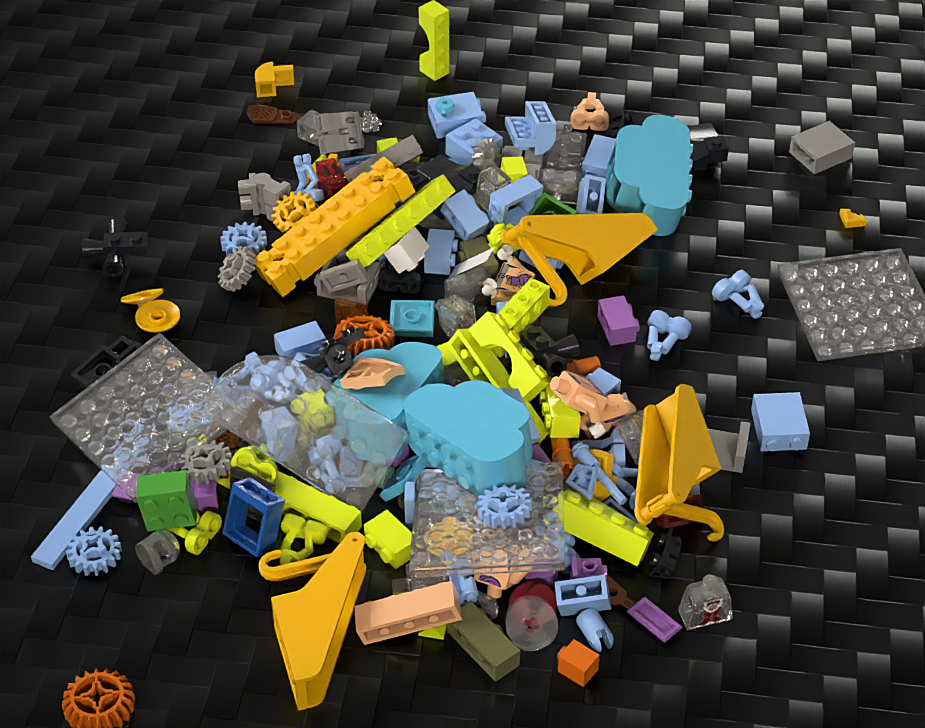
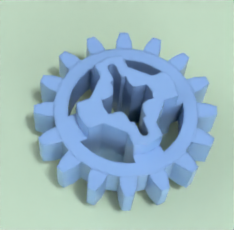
M246 222L243 225L235 223L234 228L228 226V231H223V236L220 237L222 251H226L227 256L229 253L233 254L234 248L238 249L240 246H246L258 255L260 251L265 250L267 245L266 232L262 231L261 226L255 227V223L247 225Z
M503 484L500 488L493 486V491L484 490L485 496L479 495V502H476L479 520H483L484 525L492 523V528L494 529L498 525L502 526V529H506L509 525L515 528V523H525L524 517L529 518L530 511H532L530 494L525 493L524 488L517 490L516 485L511 486V488H508L506 484Z
M93 527L89 528V532L80 530L81 535L79 537L73 535V542L67 543L68 550L66 554L70 567H75L77 573L84 570L85 576H88L91 571H94L96 576H98L99 570L107 573V567L109 565L115 567V560L121 559V544L118 536L113 535L110 529L106 532L103 531V527H99L97 531H94Z

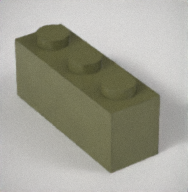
M472 601L461 607L462 620L447 624V632L495 682L520 666L521 651L517 643L513 640L510 641L504 635L501 627L498 624H494L487 617L485 611L480 607L478 608Z

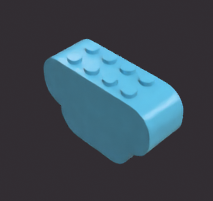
M652 115L644 120L642 126L628 125L621 128L617 134L607 164L606 200L608 204L620 213H644L648 215L658 228L652 234L656 236H666L676 230L681 216L685 214L686 204L690 202L692 190H689L692 175L689 172L693 160L690 159L693 144H690V131L681 120L670 116Z
M405 342L394 346L391 350H367L361 352L353 359L355 363L358 358H378L404 366L406 374L395 376L385 386L364 387L359 390H354L353 388L343 389L340 380L352 366L346 368L332 384L331 396L334 401L336 417L335 430L341 437L350 439L349 448L353 455L369 461L384 462L400 456L406 449L407 444L409 445L403 406L404 400L409 394L423 386L436 383L444 384L442 353L433 345L420 342Z
M479 380L466 381L455 387L440 383L429 384L406 397L403 406L410 448L416 455L423 457L432 466L439 468L449 478H453L465 489H469L478 496H485L484 490L493 491V486L500 488L503 484H506L508 488H511V486L516 485V489L519 490L526 484L528 479L526 463L533 456L529 422L530 414L525 405L490 383Z

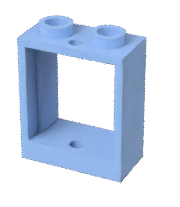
M529 174L491 193L488 210L489 228L492 230L495 225L501 223L505 225L511 223L513 227L520 223V220L528 215L541 197L543 185ZM519 202V206L508 211V207Z

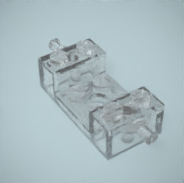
M566 123L563 131L556 130L553 146L544 153L538 182L543 185L542 194L545 192L562 203L577 204L579 183L582 180V163L586 154L587 133L571 132L572 125L569 123L567 128L568 123Z

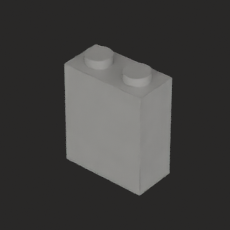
M828 121L792 136L789 152L813 174H816L851 159L855 142L832 122Z

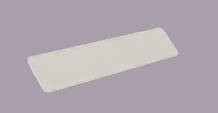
M494 248L456 265L449 278L486 262Z

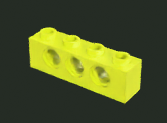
M530 278L498 312L506 319V326L509 330H513L519 338V332L527 330L549 306L550 286ZM503 347L492 349L499 358L507 352Z

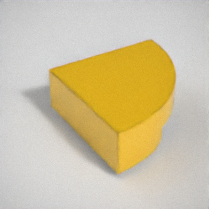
M840 209L839 215L845 228L866 226L867 220L863 215L852 213L850 209Z

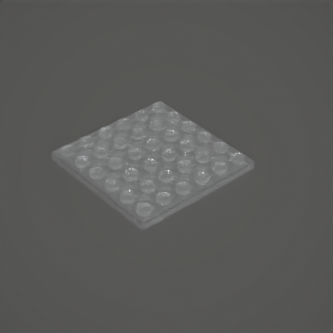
M901 248L778 264L777 271L817 361L925 346V294Z
M158 333L49 417L80 450L136 503L138 476L178 470L180 468L179 462L182 461L181 455L187 454V448L194 449L195 443L201 445L203 441L210 444L247 414L238 402L161 333Z
M563 462L526 463L528 479L522 488L525 489V493L530 494L532 511H530L529 518L524 517L525 523L516 522L515 528L509 525L506 529H502L500 525L494 529L492 528V523L484 525L483 520H479L476 502H479V496L469 489H465L453 478H449L440 469L419 470L416 474L409 565L410 578L565 570Z

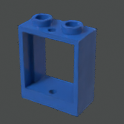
M251 477L233 483L222 534L256 557L273 551L285 499ZM249 504L263 513L259 534L245 525Z

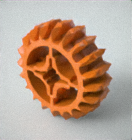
M355 315L354 318L347 317L346 320H341L340 324L337 325L334 339L336 340L343 336L342 331L351 326H354L355 329L358 327L362 328L366 336L347 346L350 350L351 358H355L361 352L371 349L391 350L395 341L392 325L388 324L386 320L382 321L381 317L374 318L373 315L370 317L365 315Z
M95 668L92 674L85 671L83 678L76 676L75 683H68V691H65L63 695L62 708L64 717L72 728H113L115 726L122 728L123 721H129L130 713L134 712L135 695L133 687L125 675L120 676L117 670L111 674L107 668L103 672H99Z

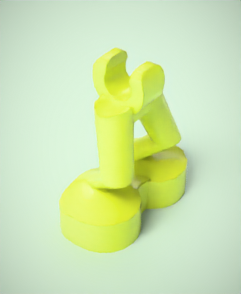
M262 443L261 447L248 446L240 448L231 460V466L235 470L238 467L248 473L251 472L252 475L271 484L278 473L276 461L268 453L271 447L265 443Z
M197 511V526L195 528H192L190 531L184 527L166 530L184 538L187 551L199 555L207 546L208 539H212L219 531L222 520L217 513L206 511L200 517Z
M285 514L281 522V529L286 536L280 547L282 556L279 557L280 565L305 560L314 552L313 544H324L329 534L327 526L313 520L305 522V519L300 516ZM295 538L305 539V548L299 552L291 550V545Z

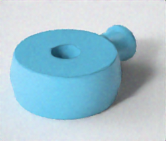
M448 97L439 98L436 102V110L441 113L443 118H446L454 110V102Z

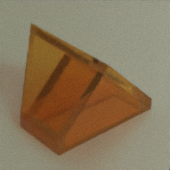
M335 299L336 325L340 324L341 320H346L347 317L354 318L355 315L370 317L367 310L368 305Z

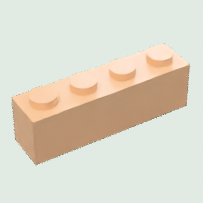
M452 581L441 582L437 585L415 589L399 595H391L387 598L368 601L354 606L356 632L364 645L462 620L460 595Z

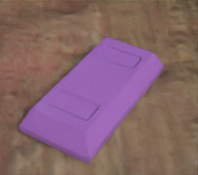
M646 597L627 610L634 619L664 643L682 629L680 624Z

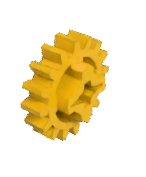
M291 191L289 197L284 194L283 201H276L278 207H273L275 213L271 216L274 219L273 223L282 233L285 231L287 233L310 213L315 211L317 207L315 206V201L308 193L303 194L301 191H298L297 195H295Z

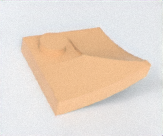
M363 357L358 358L340 382L343 389L353 388L354 390L364 387L385 386L395 376L405 375L406 371L404 366L388 360Z

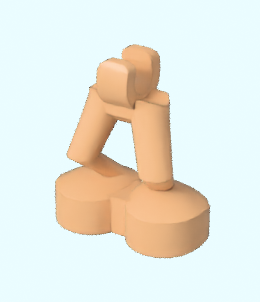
M588 92V98L583 99L577 106L578 109L572 112L570 125L574 129L587 130L588 126H590L591 130L605 131L609 127V115L604 111L601 101L596 99V93ZM585 109L596 110V111H594V112H587V110H585Z

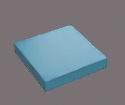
M391 300L389 324L392 325L395 336L433 337L435 301Z
M415 455L402 462L381 492L380 497L387 502L405 492V483L416 482L429 461Z

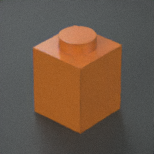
M573 639L568 646H563L558 653V672L584 687L598 671L600 655Z

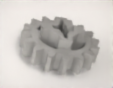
M493 138L479 139V142L475 143L476 148H473L475 155H472L474 159L473 164L488 174L486 183L496 182V179H499L503 157L500 154L501 147L497 148L498 142H494Z
M240 246L238 249L234 248L233 254H228L223 260V267L219 268L221 273L218 275L220 279L218 283L221 287L235 292L236 288L240 290L242 284H247V281L252 277L251 271L255 270L254 264L257 262L254 259L256 257V254L253 253L254 251L246 246Z
M213 440L210 444L203 441L201 445L195 443L194 449L187 448V454L181 455L182 461L179 462L181 470H187L190 482L196 480L197 485L202 481L209 484L210 480L213 479L219 481L218 476L220 475L227 476L226 470L232 469V454L229 447H225L223 442L217 445L216 440Z

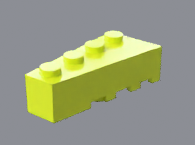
M570 486L558 498L550 517L552 523L562 526L564 531L636 566L644 558L654 535L646 526L634 522L592 497V500H588Z

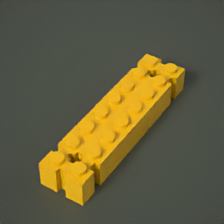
M383 156L371 166L372 170L369 173H361L271 244L273 247L268 252L264 250L254 258L257 260L254 266L261 278L269 285L271 284L274 290L282 297L287 295L296 287L295 283L299 279L302 281L307 279L396 208L395 203L399 200L404 202L413 195L415 190L408 175L398 167L395 169L393 163Z

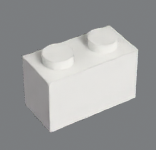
M413 227L383 254L398 273L404 270L409 272L418 265L417 262L426 256L425 251L430 246L416 227Z

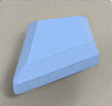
M577 463L566 483L588 500H592L599 470L596 467Z

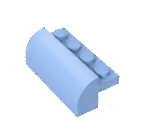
M526 101L525 117H505V126L514 147H517V149L528 150L531 147L534 155H540L547 152L553 146L556 138L557 123L546 102Z

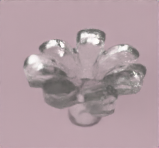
M365 111L361 118V129H364V132H370L371 128L373 131H378V125L382 124L381 119H378L376 114H371V111Z

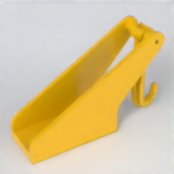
M644 213L527 215L513 228L503 230L501 232V240L504 244L524 250L556 295L555 300L549 297V306L557 307L565 302L567 288L547 258L566 264L582 285L604 273L655 233L658 228L651 218Z
M680 384L676 387L674 394L656 406L648 405L644 408L634 510L635 517L644 526L648 525L653 518H657L662 514L705 523L714 532L709 534L707 538L710 541L720 540L724 533V526L720 517L708 509L684 503L691 488L721 470V466L692 386Z
M359 532L347 534L330 554L270 567L267 565L269 561L282 556L281 550H274L266 553L259 561L260 574L270 581H282L315 573L302 589L271 597L274 628L298 711L315 707L325 698L366 574L363 556L365 538Z

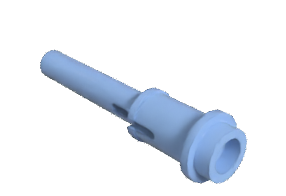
M582 442L576 444L571 450L573 458L578 459L583 465L598 468L597 479L617 503L623 505L627 498L601 469L600 462L589 451V446Z

